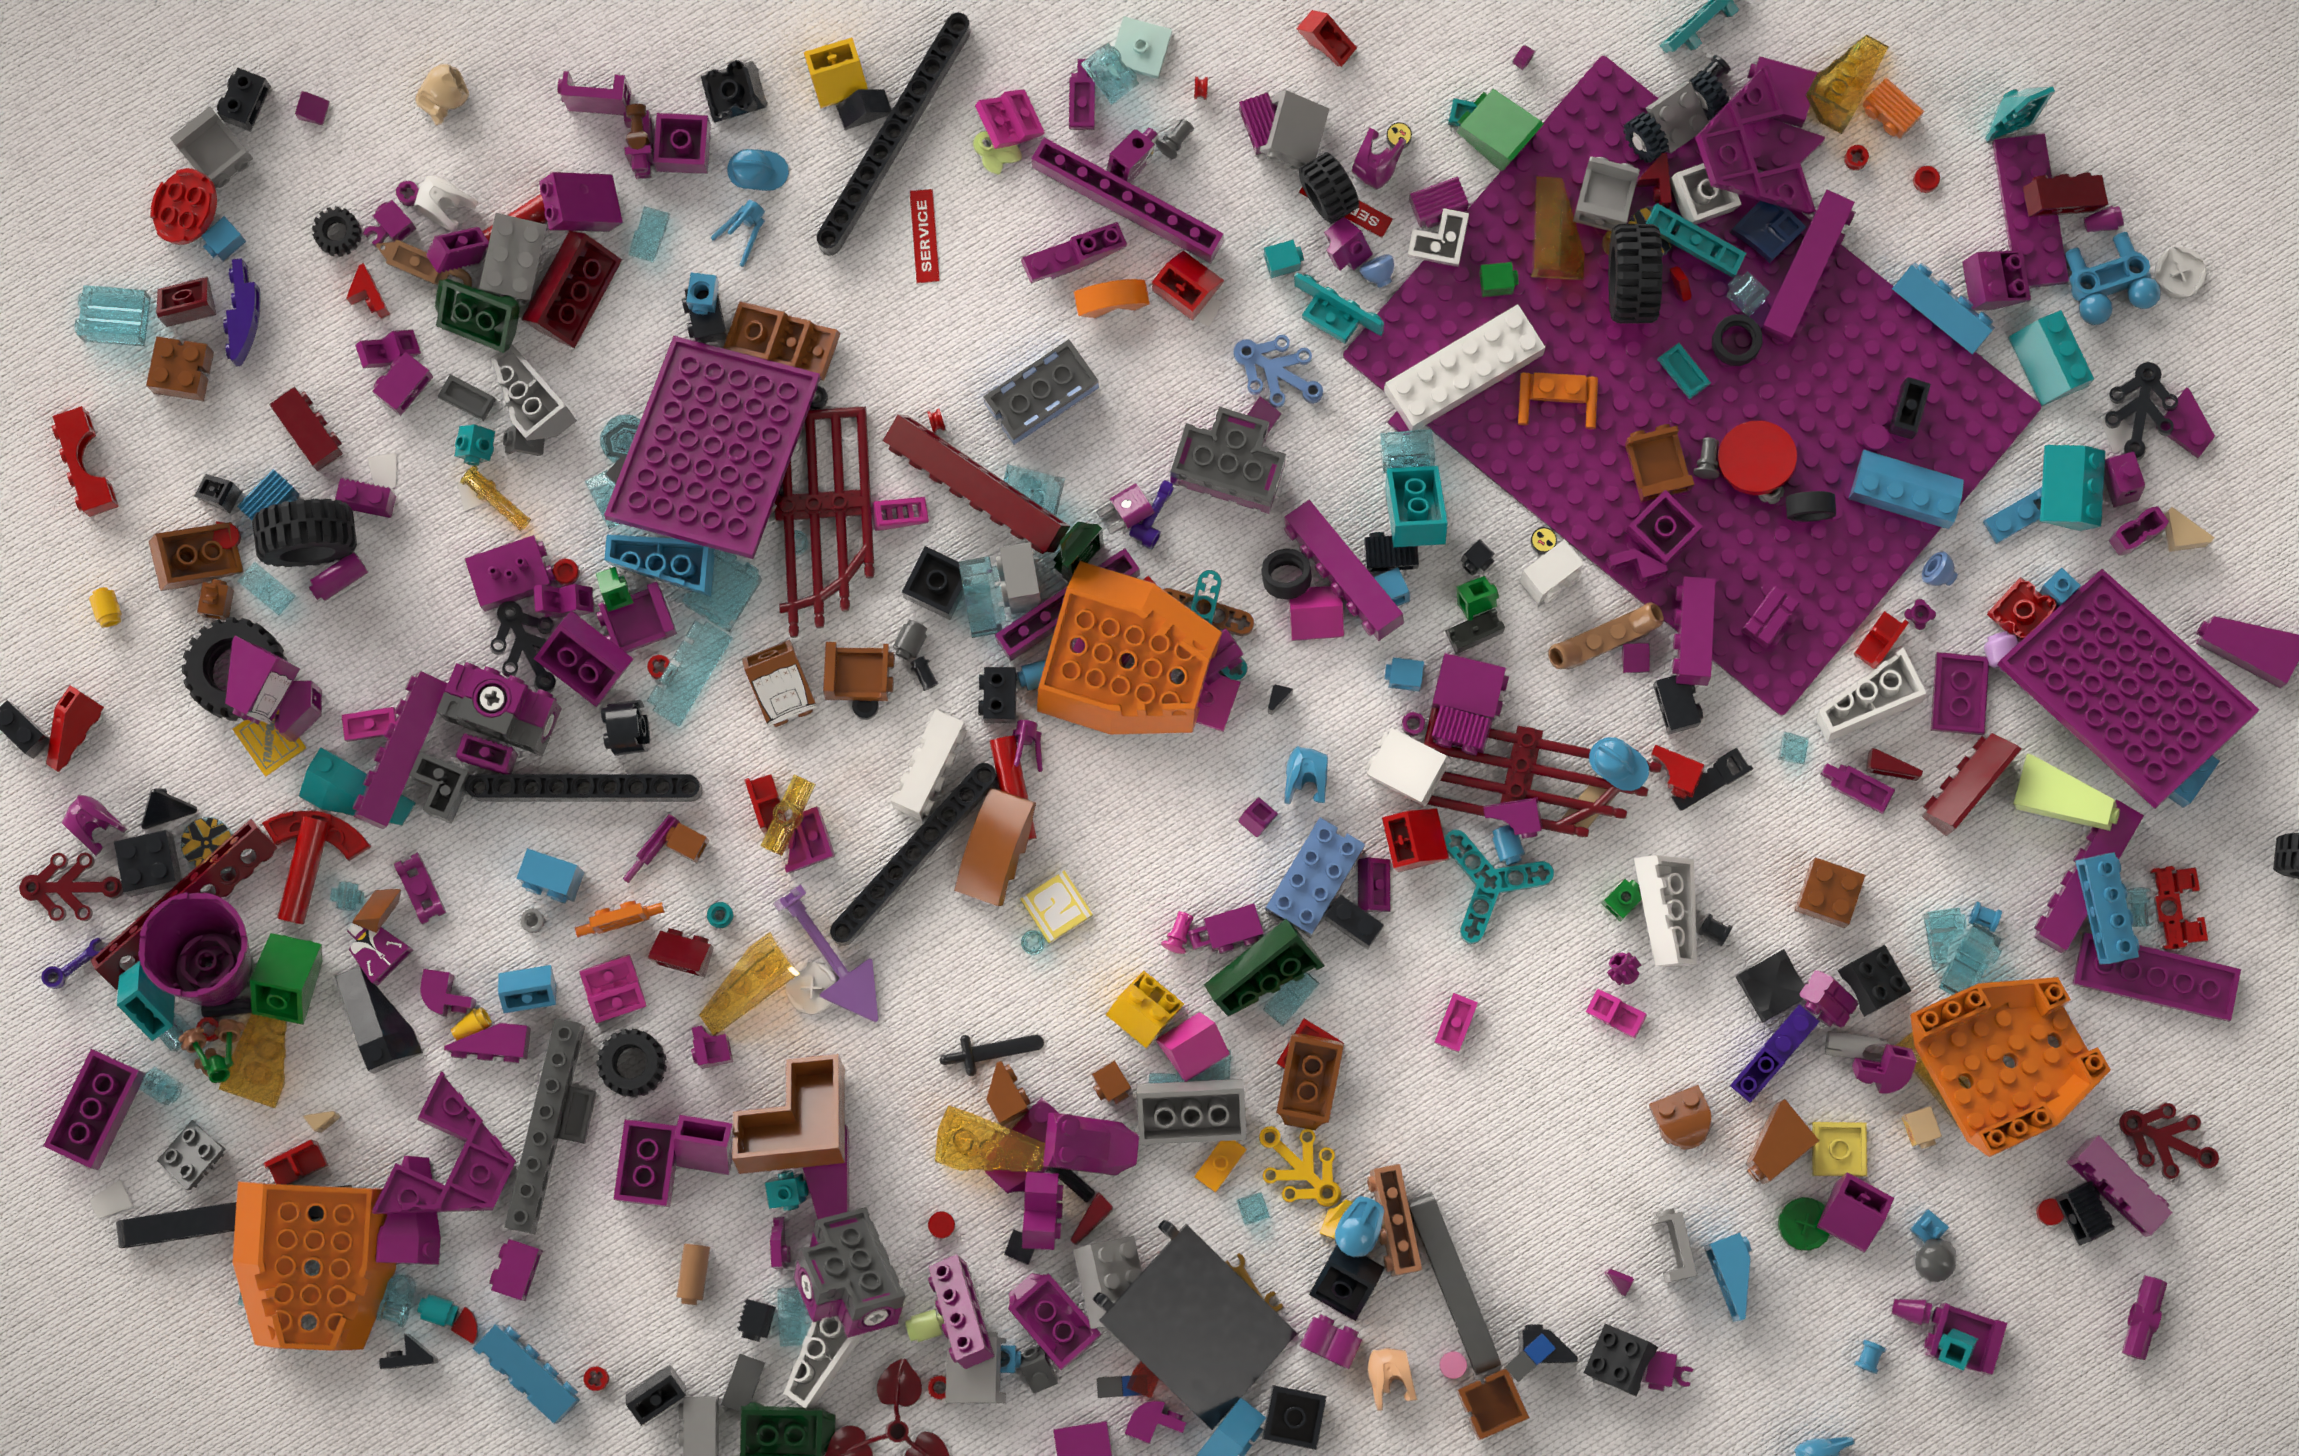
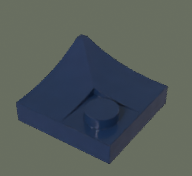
M1759 201L1731 229L1730 233L1749 245L1771 263L1806 229V226L1788 208Z

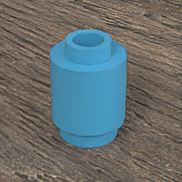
M1046 660L1021 666L1022 671L1017 672L1021 687L1026 686L1027 691L1039 687Z
M1507 825L1492 831L1494 835L1492 840L1500 862H1506L1507 866L1522 861L1521 856L1525 855L1520 837L1515 835L1514 829Z

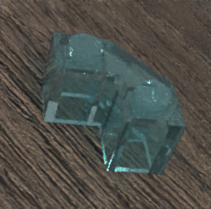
M1973 923L1958 946V952L1953 961L1947 966L1938 988L1954 995L1978 983H1983L1981 978L1990 962L1995 964L2002 950L1998 949L2002 938Z

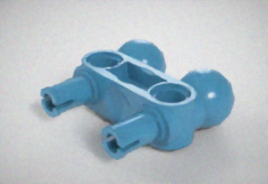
M2122 232L2113 237L2121 258L2089 268L2086 266L2079 248L2071 249L2065 253V258L2072 272L2069 278L2072 285L2071 293L2074 299L2080 303V316L2086 323L2101 325L2106 322L2112 314V303L2107 296L2128 289L2129 301L2139 309H2149L2160 300V286L2156 280L2151 278L2149 260L2142 253L2135 252L2127 232ZM2129 267H2136L2140 273L2131 272ZM2081 283H2088L2092 289H2084Z

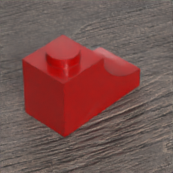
M1311 10L1296 28L1310 46L1324 53L1336 66L1342 67L1357 49L1355 44L1328 13Z
M1655 745L1651 757L1666 770L1669 776L1668 788L1672 789L1671 793L1683 799L1686 796L1693 798L1705 770L1704 764Z

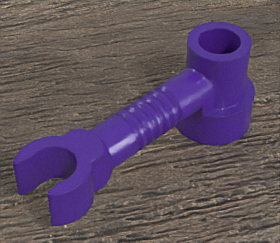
M1166 480L1162 482L1153 505H1151L1155 513L1144 519L1142 524L1137 523L1132 526L1129 533L1130 537L1142 542L1143 546L1151 550L1155 547L1161 531L1153 528L1152 525L1164 503L1174 490L1173 484Z
M93 939L83 953L61 969L55 966L47 967L42 972V982L51 989L63 987L65 978L100 952L95 951L94 947L101 939ZM58 976V980L52 983L53 977Z

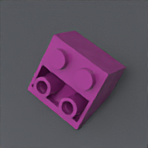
M2022 250L1976 252L1962 261L1968 299L1973 304L1971 307L1973 310H1995L2031 300Z
M293 681L279 708V714L275 715V729L289 742H295L322 716V689L313 681Z
M1847 1172L1835 1183L1817 1227L1856 1249L1866 1252L1885 1222L1894 1197Z

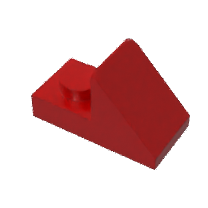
M362 263L357 268L347 294V300L351 305H354L365 299L371 313L376 312L380 318L386 317L390 313L369 270Z

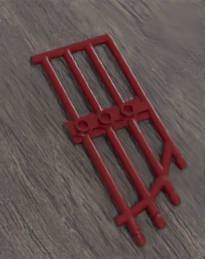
M866 406L808 411L805 420L808 493L793 494L790 460L782 481V495H777L775 500L777 505L775 509L776 521H784L787 602L779 603L780 614L788 613L789 635L791 638H796L799 635L798 610L814 605L816 628H824V601L837 591H839V597L841 598V611H849V581L863 562L865 565V577L868 579L874 578ZM856 417L860 490L845 491L841 418ZM831 419L834 491L819 492L815 420ZM861 516L863 546L848 565L846 517ZM835 517L838 579L823 589L820 518ZM810 519L813 595L798 599L794 520Z
M1431 708L1424 745L1446 756L1508 769L1505 784L1446 771L1440 781L1502 794L1500 803L1538 797L1539 802L1579 810L1559 821L1541 818L1542 826L1545 830L1577 835L1578 837H1588L1589 829L1581 826L1576 827L1574 824L1595 814L1626 819L1627 810L1614 808L1607 804L1619 792L1631 795L1636 794V796L1641 797L1648 795L1649 789L1644 786L1632 791H1624L1601 777L1536 764L1539 749L1589 759L1591 751L1589 748L1542 739L1543 731L1536 728L1517 726L1516 733L1490 729L1488 738L1514 743L1510 758L1477 752V755H1470L1462 752V748L1453 746L1451 748L1441 747L1432 738L1439 708ZM1647 761L1650 772H1661V764ZM1536 774L1607 790L1593 803L1532 790L1531 785L1533 776ZM1434 795L1431 796L1427 805L1485 817V806Z

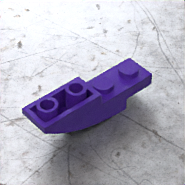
M242 258L232 259V268H229V279L231 284H234L235 293H231V302L233 308L236 309L226 310L227 319H223L224 332L228 334L229 344L225 345L226 356L236 367L242 366L254 342L261 304L260 288L255 282H249L248 265Z
M1799 1004L1753 1056L1730 1086L1751 1103L1820 1021Z

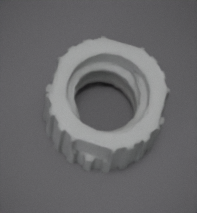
M537 909L525 910L521 915L520 924L529 933H537L545 926L544 915ZM531 915H536L538 923L530 927L527 924V918Z

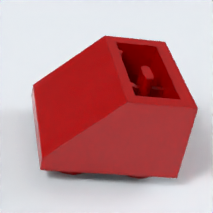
M1183 250L1168 261L1152 281V291L1193 321L1224 283V280Z
M1437 808L1405 811L1382 817L1393 868L1396 871L1403 872L1450 860Z

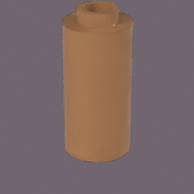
M683 1245L676 1295L677 1298H681V1304L697 1305V1300L703 1301L710 1247Z

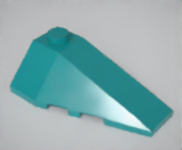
M2053 86L2027 88L2019 92L2017 89L2005 93L1986 134V141L1990 142L2034 124L2054 94Z
M320 747L306 770L299 797L321 810L354 816L356 810L353 809V805L358 795H363L367 786L363 785L367 774ZM401 794L389 823L403 826L416 803Z

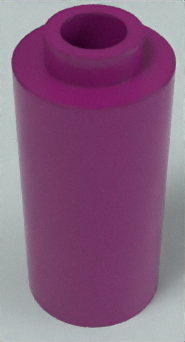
M352 552L351 555L345 556L310 580L312 585L309 586V589L317 600L322 598L326 601L369 572L358 555Z

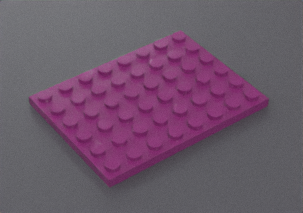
M673 336L604 513L605 520L754 559L819 385L820 374Z
M2103 569L2077 590L1997 664L2154 809L2257 715L2260 710Z

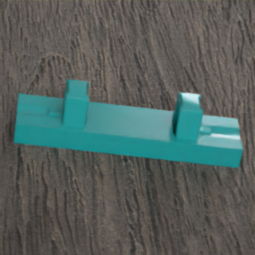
M1709 0L1659 46L1665 53L1675 52L1682 44H1685L1690 50H1696L1703 44L1696 34L1701 27L1720 10L1726 17H1733L1739 11V8L1733 0Z
M1658 203L1653 207L1646 224H1654L1659 227L1662 239L1730 277L1736 276L1746 255L1744 251ZM1678 227L1675 235H1673L1672 232Z

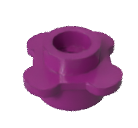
M1917 599L1915 605L1904 612V616L1915 624L1917 630H1923L1929 620L1935 619L1936 612L1923 599ZM1918 612L1922 613V617L1918 616Z

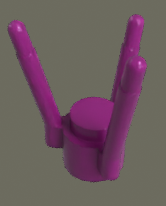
M1018 720L1016 729H1013L1012 734L1015 735L1016 742L1018 743L1014 765L1016 767L1019 766L1023 746L1032 745V742L1035 741L1037 770L1042 772L1040 742L1042 733L1037 731L1038 724L1030 720Z

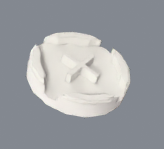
M2176 247L2175 249L2167 250L2160 256L2155 263L2153 274L2154 280L2160 286V291L2169 297L2181 299L2188 298L2199 291L2205 283L2207 271L2199 254L2189 248Z
M802 963L795 967L787 977L786 996L791 1005L801 1013L809 1015L823 1013L833 1003L821 998L819 995L837 982V978L832 970L822 963Z

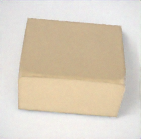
M334 1111L303 1116L311 1128L318 1133H322L340 1119L339 1113Z

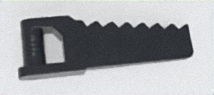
M1735 748L1718 758L1713 764V768H1708L1707 773L1702 774L1693 798L1686 796L1685 799L1677 796H1672L1671 798L1677 808L1683 811L1724 785L1731 784L1754 768L1752 765L1749 766L1738 748ZM1732 758L1740 771L1735 775L1731 773L1727 766V759Z

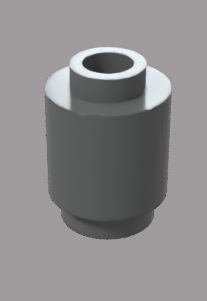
M908 620L907 624L903 625L893 645V648L896 650L895 654L905 660H909L910 657L916 658L927 637L925 634L927 628L914 620Z

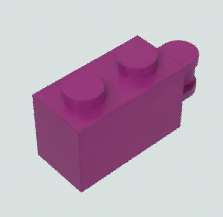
M1254 903L1204 918L1203 927L1188 931L1193 950L1211 945L1212 951H1219V954L1235 950L1234 945L1237 944L1253 945L1264 935ZM1207 932L1209 940L1202 942L1200 933Z

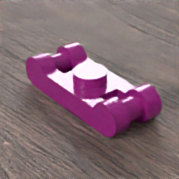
M418 852L411 855V858L404 862L400 860L394 863V867L421 924L429 922V918L437 914L441 916L446 913L445 907ZM416 868L419 874L410 878L407 871ZM431 899L433 905L425 909L422 903Z

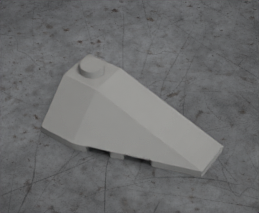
M513 344L505 353L499 352L491 358L498 382L504 394V401L510 413L511 422L527 441L557 437L577 421L563 401Z

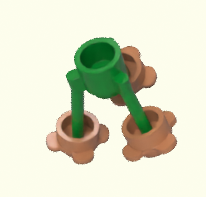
M222 1019L219 1021V1027L214 1029V1034L222 1042L226 1043V1057L218 1055L214 1048L206 1049L204 1054L202 1048L206 1045V1036L203 1035L204 1029L202 1027L189 1029L179 1037V1041L182 1043L181 1049L189 1053L197 1052L199 1059H196L194 1062L195 1068L201 1069L211 1082L222 1083L230 1077L229 1067L233 1066L232 1043L240 1039V1032L245 1029V1024L233 1019Z

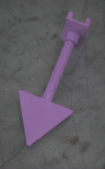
M801 884L793 888L785 897L776 900L773 905L778 912L787 908L793 918L796 917L839 977L837 982L821 992L819 996L866 1019L877 1022L878 1012L872 959H867L851 972L845 968L806 913V907L800 900L806 894Z

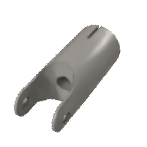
M1828 1031L1825 1042V1055L1881 1061V1054L1870 1053L1864 1049L1871 1045L1886 1046L1888 1041L1883 1038Z

